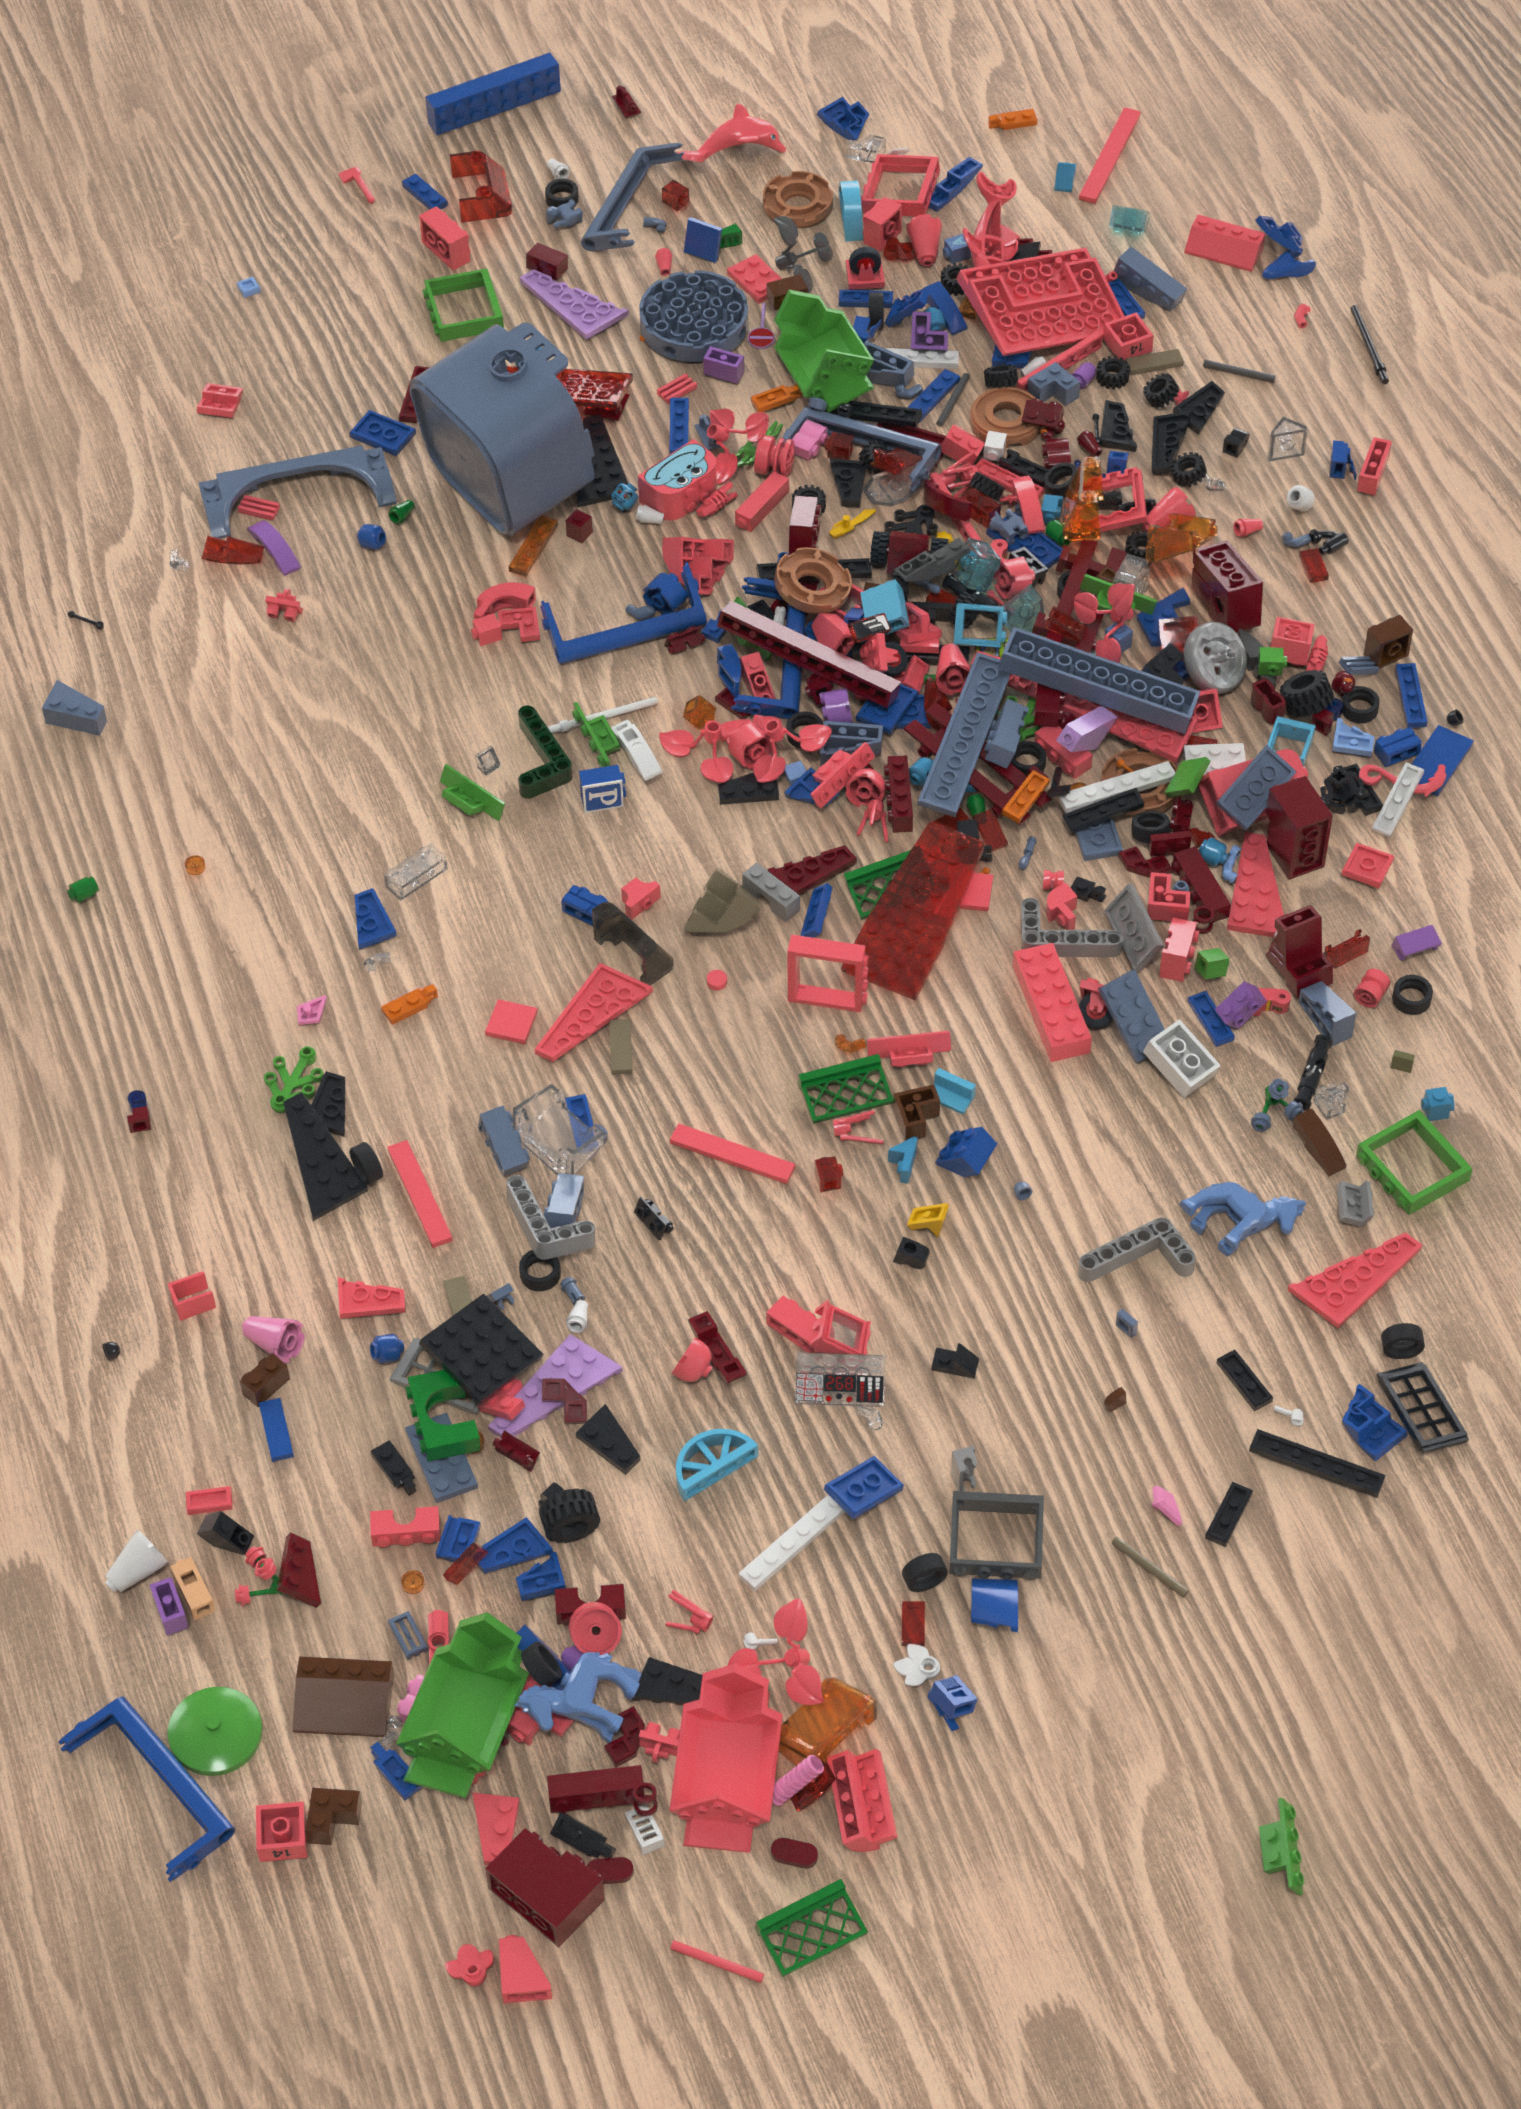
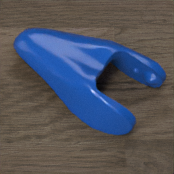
M1302 248L1298 252L1287 250L1265 268L1262 276L1265 279L1305 276L1314 270L1316 262L1314 260L1305 262L1295 260L1294 258L1302 254Z

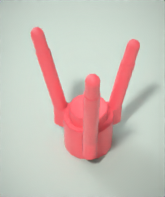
M975 451L970 452L938 474L949 490L969 485L971 480L954 483L956 481V473L945 474V471L955 469L974 455ZM968 462V463H966V464H964V465H962V466H960V467H958V468H962V467L969 466V465H970V462Z
M975 465L947 470L945 474L956 473L955 476L960 477L962 481H969L973 478L976 471L978 472V469ZM965 485L954 495V497H958L959 495H961L970 487V485Z
M872 800L868 803V808L864 811L863 819L856 833L857 836L861 834L868 818L870 819V826L873 825L874 821L881 819L884 840L888 842L886 812L883 811L884 804L881 801Z
M874 1110L833 1120L835 1137L840 1136L841 1141L853 1140L877 1144L884 1143L883 1140L847 1135V1133H851V1123L870 1119V1115L875 1114Z
M672 1590V1594H669L668 1597L693 1613L690 1619L693 1626L666 1622L665 1625L692 1631L696 1634H699L701 1630L706 1632L714 1616L702 1610L677 1591Z

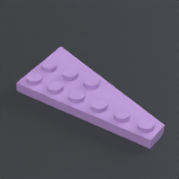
M533 269L520 277V283L586 340L629 316V310L625 308L619 309L611 302L605 303L600 301L599 297L576 287L572 289L565 282L558 283L552 280L551 276Z
M570 1334L514 1396L515 1398L522 1399L525 1407L512 1421L497 1416L488 1425V1429L499 1438H501L504 1430L513 1436H517L527 1430L532 1423L539 1419L542 1421L552 1411L563 1408L564 1402H542V1378L565 1379L583 1396L587 1393V1390L597 1384L600 1386L606 1382L607 1378L623 1372V1367Z

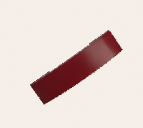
M929 479L925 480L923 500L929 507L944 515L963 521H970L971 502L962 497H953L940 490L938 484Z
M708 1311L688 1319L695 1337L707 1345L711 1351L712 1359L710 1364L724 1382L728 1384L747 1375L737 1357L734 1358L720 1336L717 1325Z

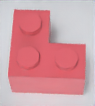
M1151 872L1147 909L1151 920L1172 921V918L1188 920L1190 892L1170 890L1171 874Z

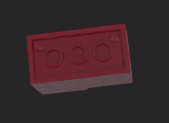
M1227 540L1193 550L1192 588L1209 608L1210 617L1215 622L1228 625L1236 633L1240 629L1248 630L1261 626L1263 581Z
M1306 776L1294 778L1289 782L1270 788L1266 815L1270 820L1267 845L1268 850L1288 880L1324 868L1333 815Z
M526 1828L485 1868L488 1889L558 1948L605 1900L603 1877L597 1870H590L585 1866L583 1859L577 1854L572 1855L566 1851L561 1856L554 1847L546 1846L536 1832L531 1833Z

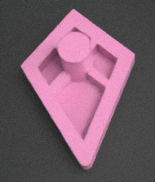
M326 995L297 1006L299 1025L320 1023L327 1000Z
M1154 1486L1152 1488L1153 1508L1159 1509L1173 1523L1180 1526L1182 1519L1173 1494L1159 1486Z

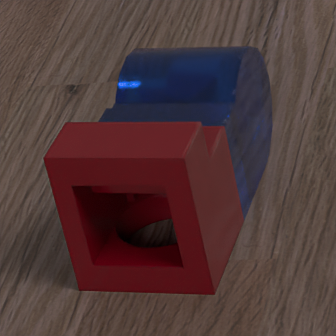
M1334 698L1332 703L1325 709L1312 715L1311 724L1316 725V731L1325 736L1331 732L1332 723L1342 716L1343 702L1338 698Z
M140 1090L132 1091L127 1098L130 1111L133 1114L127 1116L130 1133L151 1130L146 1095Z

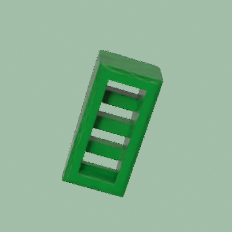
M736 223L722 229L719 249L742 244V230Z

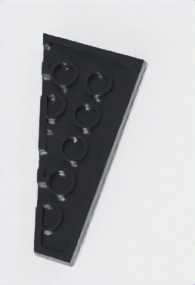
M601 414L583 418L584 430H589L595 454L591 458L595 478L592 482L578 490L577 508L612 500L611 494L620 483L628 484Z
M300 1092L284 1101V1109L312 1220L315 1221L368 1191V1186L303 1093Z

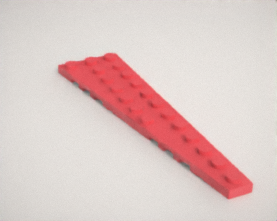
M977 651L978 653L985 654L1001 660V657ZM976 654L970 664H973ZM1011 674L1007 686L1036 699L1037 683ZM1061 691V693H1064V704H1060L1059 707H1063L1064 712H1070L1077 718L1102 706ZM1105 707L1118 717L1110 728L1109 733L1175 763L1178 762L1184 745L1187 744L1198 720V717L1192 716L1187 731L1183 734Z

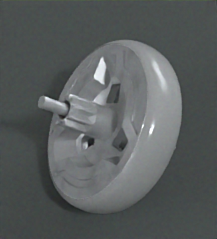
M1208 622L1196 627L1188 636L1184 647V663L1190 678L1200 689L1216 688L1218 694L1233 690L1242 681L1247 668V654L1241 638L1231 627L1219 622ZM1204 647L1209 650L1207 654L1203 651ZM1214 667H1218V675L1215 674Z

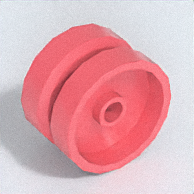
M584 1603L570 1617L568 1626L570 1638L582 1653L599 1652L600 1655L610 1653L620 1642L622 1634L620 1620L614 1611L604 1603ZM594 1626H598L599 1631L597 1633L595 1631L591 1632Z

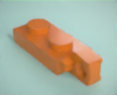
M1034 109L988 116L990 129L1000 127L1003 130L1035 126L1038 121Z
M797 384L791 387L781 385L753 395L751 403L757 412H764L802 397V392Z
M431 984L424 988L415 989L381 1006V1011L391 1025L428 1008L427 1005L431 1003V1000L438 997L437 988L434 984Z

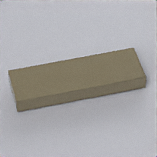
M1179 349L1126 358L1127 364L1130 365V375L1184 365Z
M630 1019L610 1020L612 1075L633 1074Z

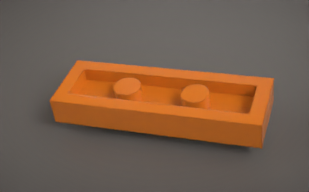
M1033 770L1002 809V815L1019 824L1049 785L1050 779Z

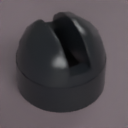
M842 403L838 406L837 413L841 417L849 418L853 413V408L849 403ZM841 408L848 410V412H842Z
M1457 709L1451 711L1446 717L1447 723L1451 726H1458L1464 722L1461 712Z
M112 1341L102 1344L108 1361L119 1355L120 1347L117 1343Z

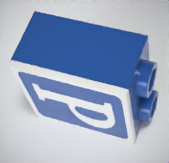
M618 765L579 771L584 813L624 807L623 797H626L625 785L622 784H625L624 772H620Z

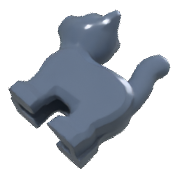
M572 199L559 207L550 206L546 211L547 224L559 218L560 220L553 224L554 228L571 227L578 222H582L583 211L579 207L576 210L573 208L576 204Z
M1007 509L1006 515L1009 519L1003 521L1002 517L995 511V515L990 520L989 528L993 531H999L1000 535L1006 539L1008 546L1015 542L1013 537L1016 534L1019 535L1021 540L1028 537V527L1024 524L1021 517Z

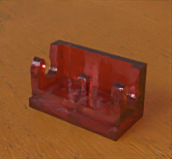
M1361 929L1355 931L1354 937L1333 948L1331 944L1325 947L1323 955L1333 965L1334 969L1368 952L1370 937L1366 934L1362 938Z

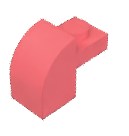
M1067 883L1056 887L1049 893L1046 917L1049 922L1057 920V923L1066 930H1074L1076 916L1072 911L1077 908V895Z

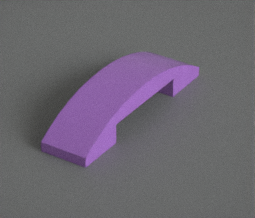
M263 520L247 528L256 541H260L274 558L275 565L284 576L301 569L289 545L270 523Z

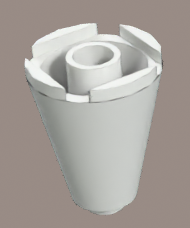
M137 1530L105 1575L108 1579L105 1583L113 1592L117 1589L122 1592L163 1568L169 1561Z

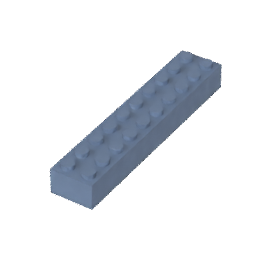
M1013 627L998 668L1007 673L1183 734L1187 731L1200 695L1198 690Z

